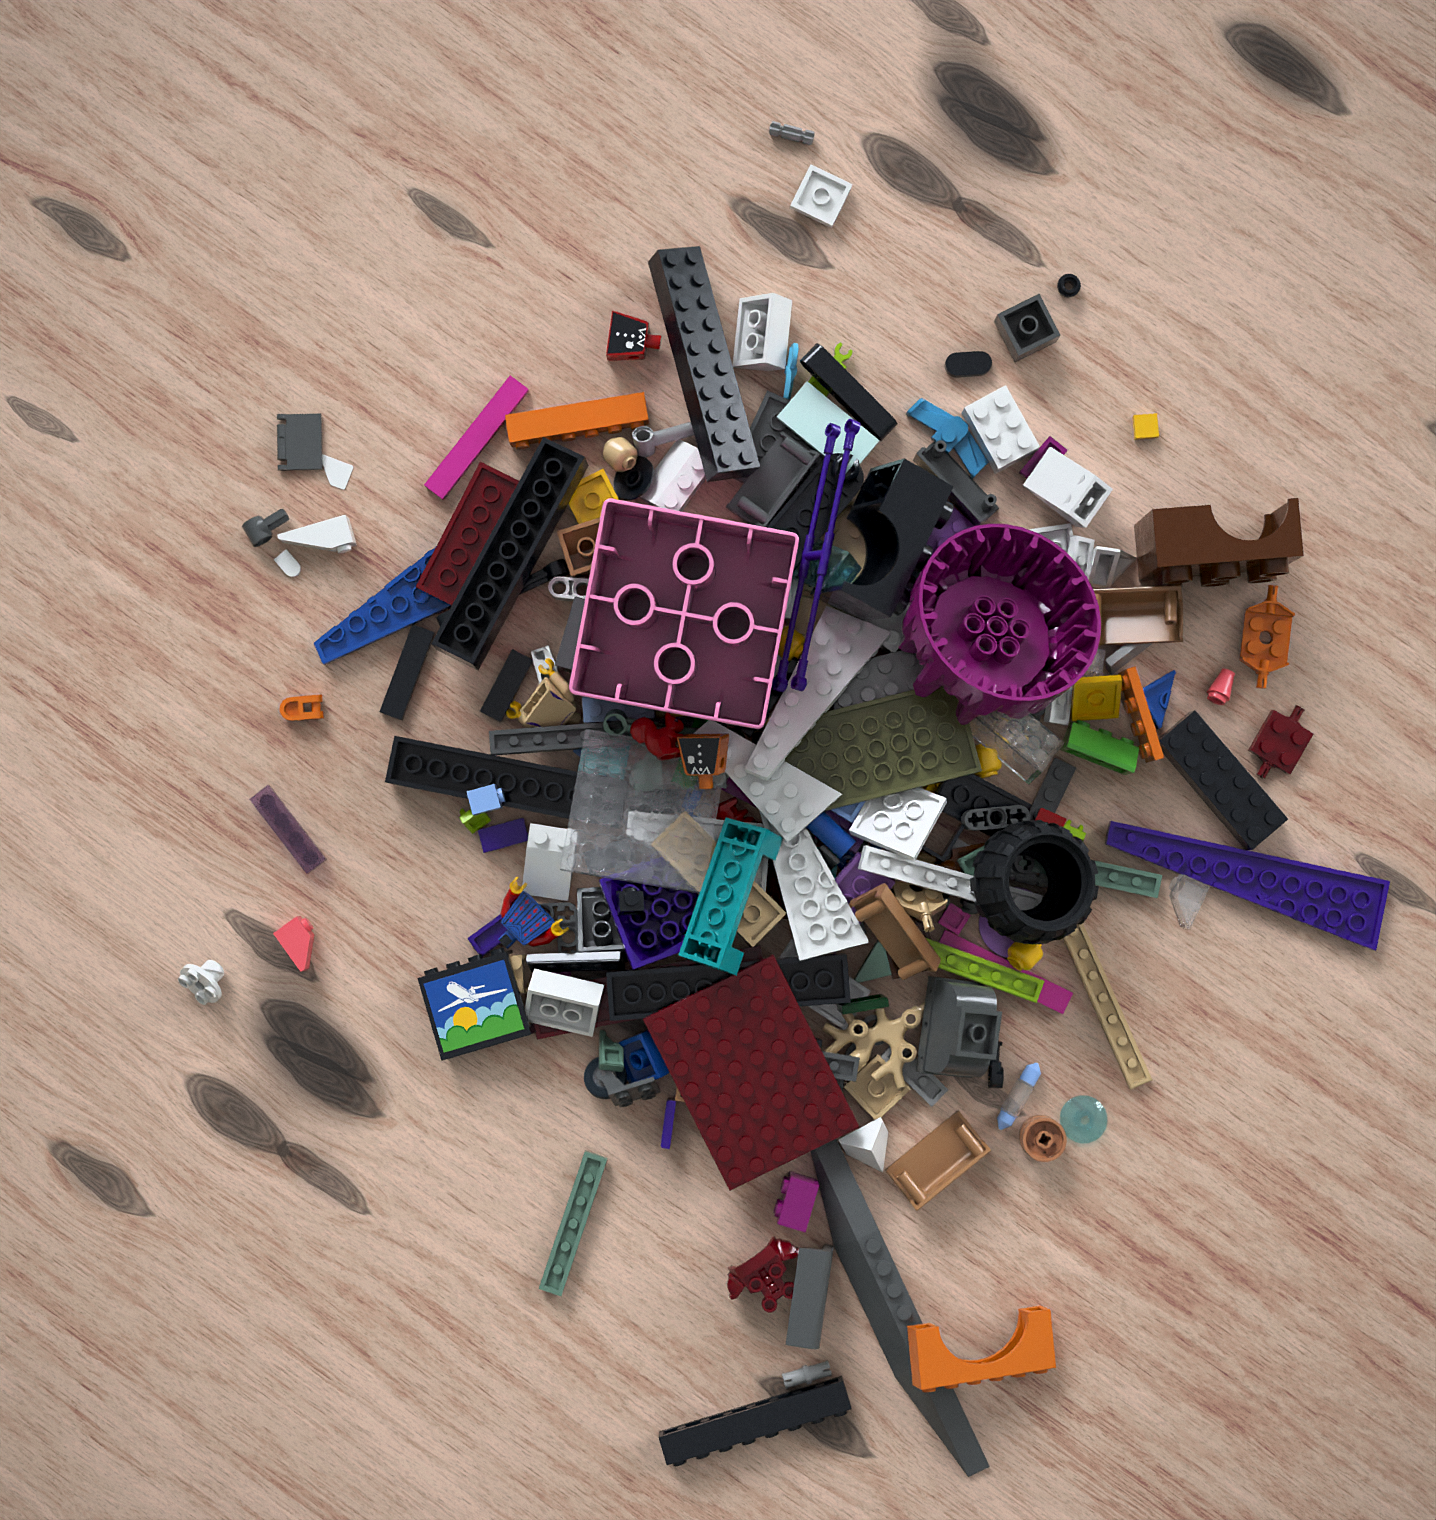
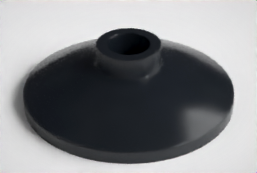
M637 456L636 464L632 469L616 472L614 477V490L616 494L624 500H633L642 496L653 481L654 468L652 463L643 456Z

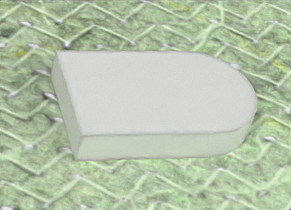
M287 549L274 559L288 576L296 577L300 574V564Z

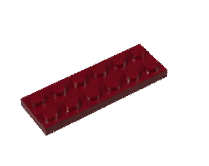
M480 461L416 585L417 589L452 606L519 480Z

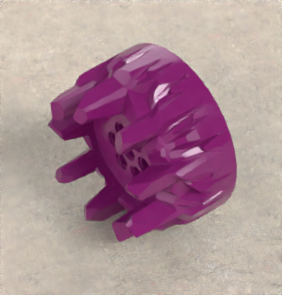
M1008 524L977 525L949 537L936 549L920 572L910 592L911 605L902 621V633L904 635L898 646L904 652L916 653L919 664L923 665V669L913 683L915 694L920 697H927L943 686L947 694L955 695L959 700L956 716L961 725L970 723L979 715L986 716L995 711L1007 714L1011 718L1019 719L1030 713L1035 714L1042 711L1057 697L1071 688L1088 670L1097 653L1101 637L1099 605L1094 590L1082 569L1066 551L1053 541L1023 527Z

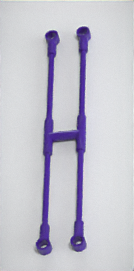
M848 419L844 426V431L846 432L843 446L844 455L828 531L825 533L822 550L813 551L814 533L831 455H833L835 441L841 433V427L833 423H829L825 429V435L827 436L824 449L825 457L816 500L800 562L799 581L783 657L779 663L777 676L772 682V689L784 692L787 689L788 657L804 581L808 575L810 561L820 560L817 571L818 579L802 656L798 662L796 675L791 680L792 689L802 692L807 686L805 675L811 637L823 580L827 574L835 536L833 532L849 455L853 449L855 435L859 432L861 426L860 422L853 419Z

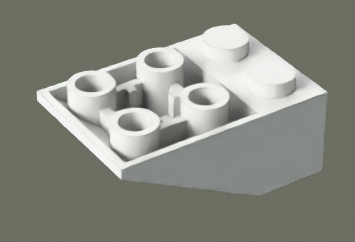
M1052 447L1048 448L1023 484L1026 489L1072 525L1083 528L1088 526L1113 490L1096 475Z

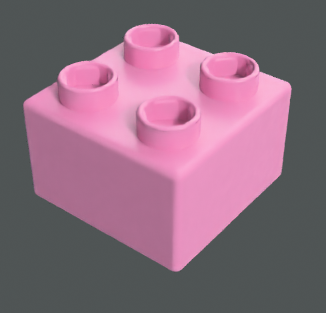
M617 499L605 500L602 506L571 672L570 692L574 695L754 729L762 728L766 719L797 555L798 535L783 530Z

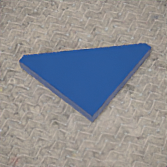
M1175 670L1143 687L1150 714L1157 730L1162 728L1176 674Z

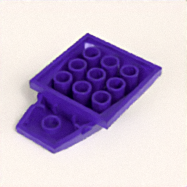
M662 857L599 879V884L632 970L680 952L699 894ZM623 888H637V890L643 891L644 911L642 915L617 916L616 891H622Z

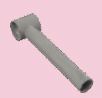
M691 422L655 432L650 427L640 426L632 433L634 447L637 449L638 456L645 458L655 453V446L694 436Z

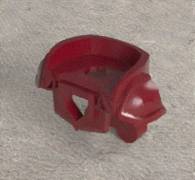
M773 1236L767 1246L755 1256L738 1266L731 1265L728 1267L729 1273L727 1274L728 1280L726 1284L730 1299H737L746 1286L751 1294L762 1292L764 1298L761 1305L764 1311L768 1313L776 1310L777 1300L782 1296L792 1299L794 1283L790 1281L784 1282L781 1278L787 1270L782 1261L796 1258L799 1253V1247H795L788 1240L776 1239Z

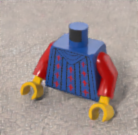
M516 877L510 883V889L503 900L500 913L503 918L501 923L507 930L498 940L507 949L517 940L524 946L528 944L529 946L536 947L549 944L555 938L569 930L568 927L563 930L559 925L563 919L555 921L526 891H523L527 887V883L525 882L522 886H519L517 884L519 877Z

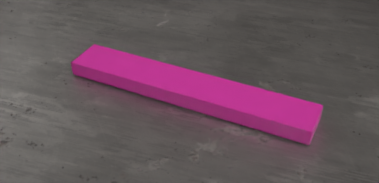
M510 375L424 486L444 500L505 423V415L512 414L529 392V389Z
M944 929L939 940L940 943L1015 969L1008 960ZM1028 970L1020 971L1044 980L1037 1002L1061 1014L1064 1013L1073 995L1072 992Z

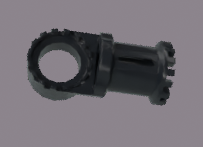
M998 1041L996 1060L990 1059L988 1076H990L988 1078L990 1080L988 1082L989 1088H1003L1004 1070L1002 1062L999 1061L1002 1041Z

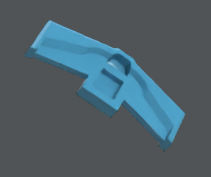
M923 398L919 399L906 412L907 416L936 431L931 439L935 443L939 440L944 441L947 445L945 450L947 454L954 448L972 479L989 463L968 430V424L962 418L954 417Z

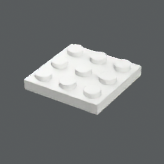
M922 788L865 801L849 831L855 837L915 861L947 801L946 798Z

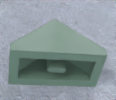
M878 939L854 977V980L858 983L892 975L886 950Z

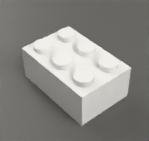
M1006 385L964 407L961 413L995 474L1034 454L1040 447Z

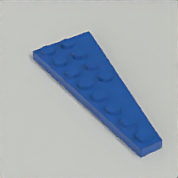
M435 548L425 553V556L412 566L410 565L385 585L381 591L370 597L366 603L356 611L351 612L347 618L314 642L324 665L451 607V605L416 588Z

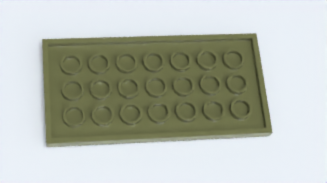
M943 686L927 697H920L915 694L914 690L824 712L816 722V725L801 739L800 744L794 747L785 758V762L842 794L825 811L982 771L970 724L961 725L957 720L956 708L959 700L955 695L947 694Z

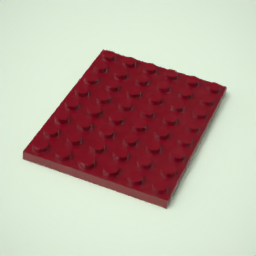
M774 954L738 971L737 976L732 974L643 1018L729 1191L859 1128V1124Z

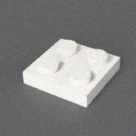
M810 165L790 205V209L832 228L853 184Z

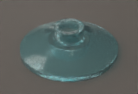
M1087 1095L1075 1096L1062 1107L1060 1125L1063 1127L1066 1136L1078 1143H1090L1097 1140L1104 1133L1107 1126V1113L1104 1106L1097 1099ZM1088 1116L1089 1122L1085 1125L1082 1124L1081 1118Z

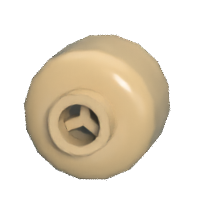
M616 437L606 442L603 448V458L614 470L624 472L635 466L638 452L629 441L623 437Z

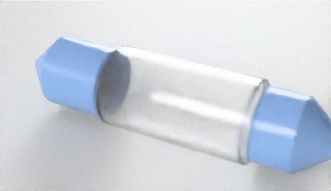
M1038 1063L1026 1065L1020 1078L1016 1080L997 1116L998 1128L1000 1130L1012 1126L1033 1092L1034 1086L1041 1075Z

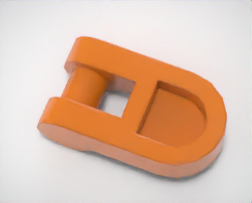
M322 695L289 697L280 704V714L286 720L324 719V712L321 711L320 704L323 702ZM311 703L312 712H305L304 704Z

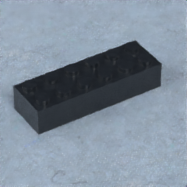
M1196 710L1186 714L1158 738L1165 757L1245 850H1253L1288 820L1280 808Z

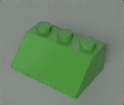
M1077 720L1076 723H1069L1059 749L1123 775L1135 772L1139 754V747L1134 746V741L1121 737L1120 740L1112 737L1113 733L1104 729L1093 730L1090 728L1089 723Z

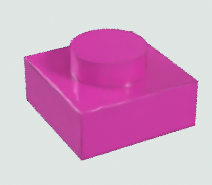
M949 903V906H947L937 923L954 934L959 935L971 915L963 912L954 904Z

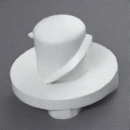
M207 960L201 967L187 964L181 969L178 982L181 986L195 994V998L199 1003L206 1005L208 1002L215 1003L222 996L217 982L224 976V970L219 963L213 960Z

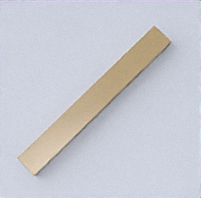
M1077 924L1075 931L1063 938L1064 943L1129 1089H1134L1152 1081L1151 1075L1084 924Z

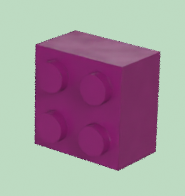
M792 1171L789 1172L788 1177H783L780 1187L783 1196L781 1200L777 1199L773 1212L774 1217H777L778 1225L806 1233L819 1188L816 1178Z

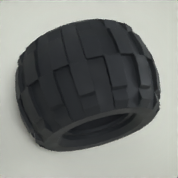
M1042 820L1021 821L1010 824L1001 831H997L985 842L984 850L977 853L972 866L975 870L973 878H970L971 891H974L976 901L974 905L979 915L986 917L988 926L998 934L1018 943L1047 944L1068 936L1075 931L1077 924L1085 922L1092 912L1091 903L1093 900H1096L1099 886H1095V874H1098L1095 861L1091 860L1088 855L1090 850L1080 838L1072 837V833L1068 829ZM1019 855L1030 856L1036 859L1044 867L1048 878V888L1044 899L1037 906L1028 910H1020L1009 889L1010 869L1014 860Z

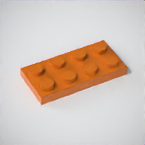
M1136 666L1125 669L1118 673V675H1121V692H1124L1126 698L1123 701L1124 708L1127 714H1131L1133 721L1130 724L1133 735L1138 737L1140 743L1138 746L1140 758L1145 759L1146 763L1162 759L1164 755Z

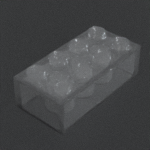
M995 711L986 716L979 715L969 723L973 738L985 748H990L1000 761L1027 784L1034 781L1044 771L1064 744L1060 738L1031 714L1016 719Z

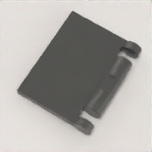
M277 414V420H286V425H277V460H287V465H278V471L322 470V414Z

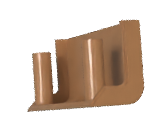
M1181 585L1093 589L1099 605L1101 618L1099 645L1183 642V595Z
M886 883L850 901V908L854 907L857 910L855 912L857 920L859 922H866L899 967L898 975L902 980L908 979L926 969L931 972L937 971L941 958Z
M958 1110L886 1168L885 1171L915 1210L918 1211L987 1155L991 1149Z

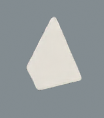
M322 454V464L330 485L344 490L353 466Z

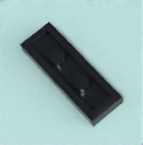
M514 649L511 650L480 710L481 713L502 722L506 711L509 709L533 663V659Z

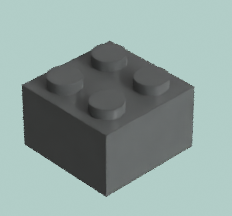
M1040 294L997 314L994 320L1014 362L1056 343L1061 336Z

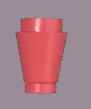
M1222 669L1208 689L1207 699L1214 704L1225 705L1226 701L1230 700L1235 673L1228 669Z

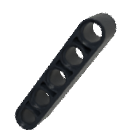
M816 343L800 360L802 366L879 441L882 442L895 428L897 421L823 346Z

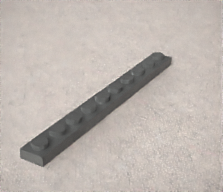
M690 716L675 717L685 727H692L695 717ZM665 718L651 719L654 722L665 723ZM621 721L607 722L608 726L612 729L623 727ZM603 722L489 731L491 756L645 744H639L636 740H633L630 732L625 731L620 736L609 735L604 730ZM719 722V724L727 728L726 723Z

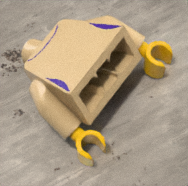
M546 658L545 662L549 665L550 669H545L541 664L538 669L540 673L548 674L550 677H545L523 707L519 702L513 701L510 707L515 709L516 712L508 709L506 715L510 719L517 717L518 722L526 728L560 726L566 723L570 725L578 724L581 714L575 712L577 708L574 702L575 695L570 692L569 684L558 671L555 672L553 670L554 662Z

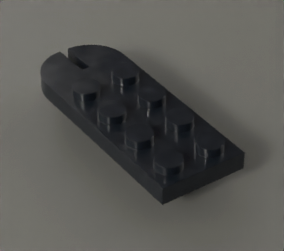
M835 453L830 457L814 533V545L829 527L844 455L842 453ZM852 454L849 455L848 464L853 457ZM824 459L767 526V528L793 532L798 535L799 544L794 569L801 562L806 535L809 533ZM858 459L855 460L852 467L845 474L837 517L852 501L863 485L864 474Z

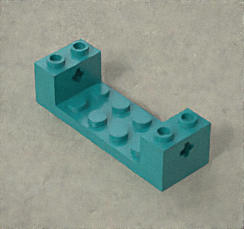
M725 818L679 956L737 976L744 952L732 948V944L761 859L764 857L776 861L783 840L781 836L766 828Z

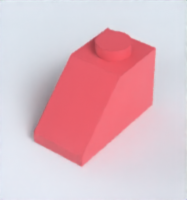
M297 916L273 934L300 972L309 969L315 935L311 931L314 928L306 917L303 919L301 916Z

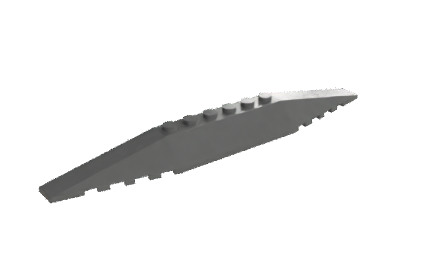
M837 1139L812 1150L811 1155L833 1245L895 1378L968 1477L990 1467L954 1389H947L942 1386L936 1387L934 1392H922L921 1389L913 1386L907 1326L923 1323Z

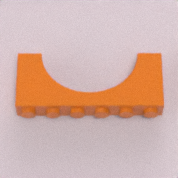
M1041 1305L1018 1309L1017 1327L1009 1342L995 1354L978 1360H965L955 1357L946 1348L941 1339L939 1327L934 1324L924 1323L907 1326L913 1386L921 1389L922 1392H934L936 1387L944 1386V1388L953 1389L959 1387L961 1383L977 1385L981 1383V1380L985 1379L1001 1381L1004 1379L1003 1376L1011 1375V1377L1018 1378L1026 1376L1027 1372L1035 1374L1047 1373L1048 1369L1056 1368L1051 1310Z

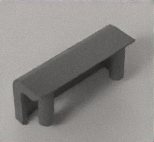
M782 431L759 462L760 467L747 478L726 508L750 525L767 527L819 459L820 453L814 450H807Z
M939 440L936 443L933 442L927 448L922 447L915 454L913 461L922 469L954 486L948 499L974 526L982 525L999 509L995 504L997 501L996 496L993 494L987 495L963 468L945 452L947 445L944 441Z
M824 1244L823 1249L799 1248L786 1345L807 1349L820 1348L834 1245Z

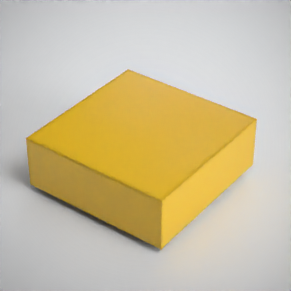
M1157 413L1133 415L1134 440L1159 437Z

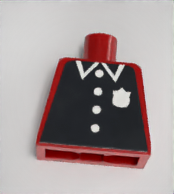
M612 311L606 351L607 360L645 359L646 348L660 350L662 336L649 334V322Z

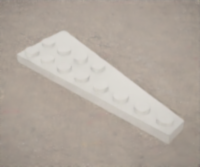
M826 606L811 637L805 675L807 686L802 692L791 688V680L796 675L798 667L797 663L788 681L787 689L782 693L745 767V772L768 781L785 761L788 754L794 747L800 744L801 739L816 725V722L824 712L826 713L847 689V685L857 674L859 675L871 657L877 654L878 649L883 643L889 640L890 631Z
M760 812L764 828L783 838L776 861L773 860L799 961L869 943L867 936L806 827L790 842H787Z

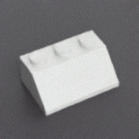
M775 293L739 299L733 356L734 368L761 371L785 369L792 308L791 299Z
M680 439L676 440L655 468L653 481L640 498L651 506L682 512L706 480L698 448Z
M534 969L525 1004L528 1022L593 1037L604 985Z

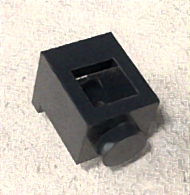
M623 888L622 891H616L617 916L642 915L644 911L643 891L637 890V888Z

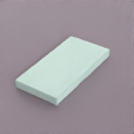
M808 381L777 416L781 423L823 457H825L824 449L827 439L825 429L827 425L833 423L840 426L841 433L835 441L833 454H844L843 446L846 436L844 426L848 419L853 418ZM860 426L859 432L855 435L853 449L850 451L853 457L847 465L846 473L856 459L861 464L879 443V440L862 426Z

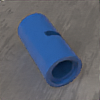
M822 812L806 827L840 859L856 842L853 837L825 812Z

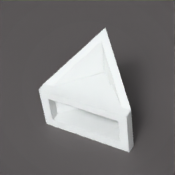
M1096 546L1093 549L1089 576L1091 586L1100 589H1110L1111 585L1137 558L1120 549Z
M881 1117L838 1139L846 1155L883 1173L888 1130Z

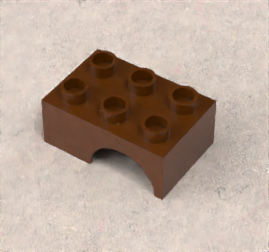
M1298 498L1287 499L1286 504L1271 514L1264 515V526L1258 540H1242L1225 532L1215 520L1211 505L1152 509L1134 525L1139 581L1153 580V587L1181 585L1182 588V583L1193 581L1194 576H1200L1201 587L1223 586L1230 584V579L1240 578L1241 573L1247 572L1248 583L1272 582L1277 580V576L1289 574V564L1304 556Z

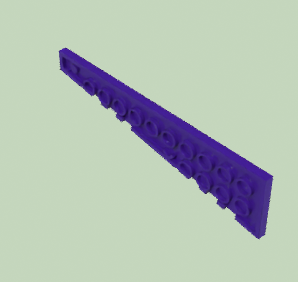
M1109 821L1105 845L1373 951L1377 950L1390 884L1388 880Z

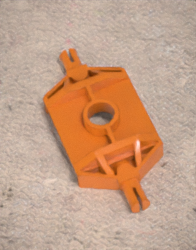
M1268 585L1267 599L1264 602L1245 609L1239 660L1256 671V674H1258L1256 688L1261 689L1267 688L1269 672L1289 665L1287 662L1292 617L1295 616V613L1278 602L1277 585ZM1265 631L1270 634L1271 641L1269 644H1263L1260 641L1259 636L1261 632Z

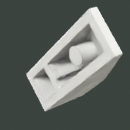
M346 515L277 534L278 539L283 543L333 552L338 551V553L351 551V547L357 545L350 520Z

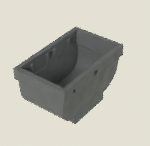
M928 976L916 1072L967 1078H979L986 1073L990 1059L996 1060L1002 1012L997 1011V998L991 987L984 986V984L979 982Z

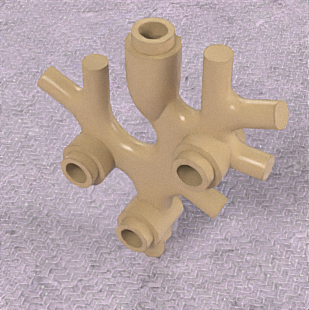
M925 1002L918 1007L915 1005L911 1009L905 1010L902 1016L895 1020L887 1018L884 1008L875 1009L877 1022L873 1027H868L863 1020L856 1019L852 1013L842 1014L848 1023V1028L841 1030L826 1022L822 1031L833 1036L835 1041L824 1051L836 1053L848 1043L853 1042L856 1045V1049L849 1055L860 1057L859 1072L869 1061L874 1044L880 1041L886 1042L891 1048V1057L871 1075L878 1082L885 1075L892 1074L896 1087H904L906 1084L902 1071L903 1065L913 1061L917 1054L914 1045L906 1042L904 1035L909 1028L917 1027L923 1019ZM909 1014H913L916 1019L914 1023H908L906 1021V1017ZM861 1025L863 1032L860 1034L855 1033L854 1026ZM905 1048H909L912 1051L911 1056L904 1057L902 1051Z

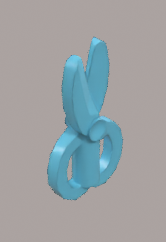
M793 343L789 347L788 361L784 371L786 377L783 397L788 400L791 399L793 382L797 374L798 343Z

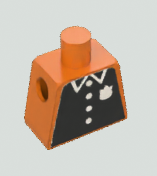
M729 733L684 734L677 737L685 774L687 776L698 775L699 789L713 788V775H719L726 770Z

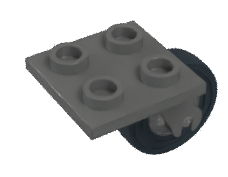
M599 1057L593 1059L587 1065L584 1072V1083L588 1091L597 1098L611 1099L615 1106L627 1107L632 1105L635 1100L641 1098L642 1100H649L661 1092L654 1077L626 1085L627 1072L625 1067L622 1072L600 1070Z

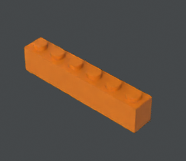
M644 392L505 415L509 443L511 447H516V449L529 448V444H540L543 437L551 441L562 439L563 442L575 440L576 436L585 435V438L599 436L600 432L608 431V434H616L622 432L624 428L631 427V430H635L637 427L649 424Z

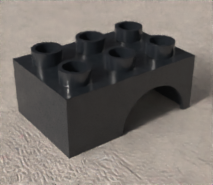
M905 458L871 468L846 518L858 528L864 539L866 558L863 569L852 583L844 581L842 586L821 589L819 600L860 620L890 618L892 614L897 616L902 614L910 602L911 590L906 585L913 571L921 572L932 556L933 547L926 543L934 527L941 529L952 514L954 505L947 500L954 486ZM813 586V589L810 593V595L813 597L815 594L816 586Z

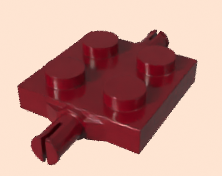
M1295 705L1290 717L1284 716L1276 710L1270 711L1248 749L1249 752L1258 756L1261 762H1263L1256 773L1257 776L1266 779L1271 767L1278 768L1286 774L1292 773L1314 735L1298 722L1305 709Z

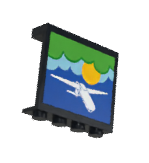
M504 947L490 951L491 956L483 958L482 954L469 957V963L460 965V961L446 964V970L438 972L436 967L424 971L425 976L417 978L441 1061L536 1032L534 1023L529 1024L509 958V954L513 953L512 950L505 952Z

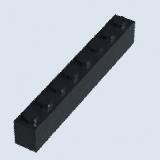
M839 1376L659 1431L658 1438L666 1465L680 1466L685 1464L687 1459L693 1457L703 1459L708 1457L710 1452L716 1450L726 1452L731 1450L733 1445L739 1443L749 1445L754 1443L756 1438L762 1436L771 1438L777 1436L779 1431L788 1429V1431L800 1429L802 1427L801 1424L808 1422L817 1424L825 1420L824 1417L834 1415V1417L843 1416L848 1413L847 1410L852 1408L843 1377Z

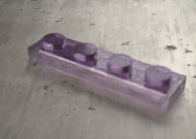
M267 785L249 799L306 874H309L327 860L270 785Z

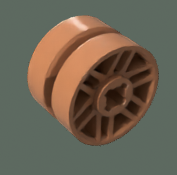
M1031 1116L1022 1124L1019 1131L1021 1147L1029 1156L1037 1161H1053L1065 1150L1067 1143L1066 1133L1063 1127L1049 1116ZM1041 1134H1045L1047 1136L1043 1140L1044 1142L1039 1141V1139L1042 1136Z

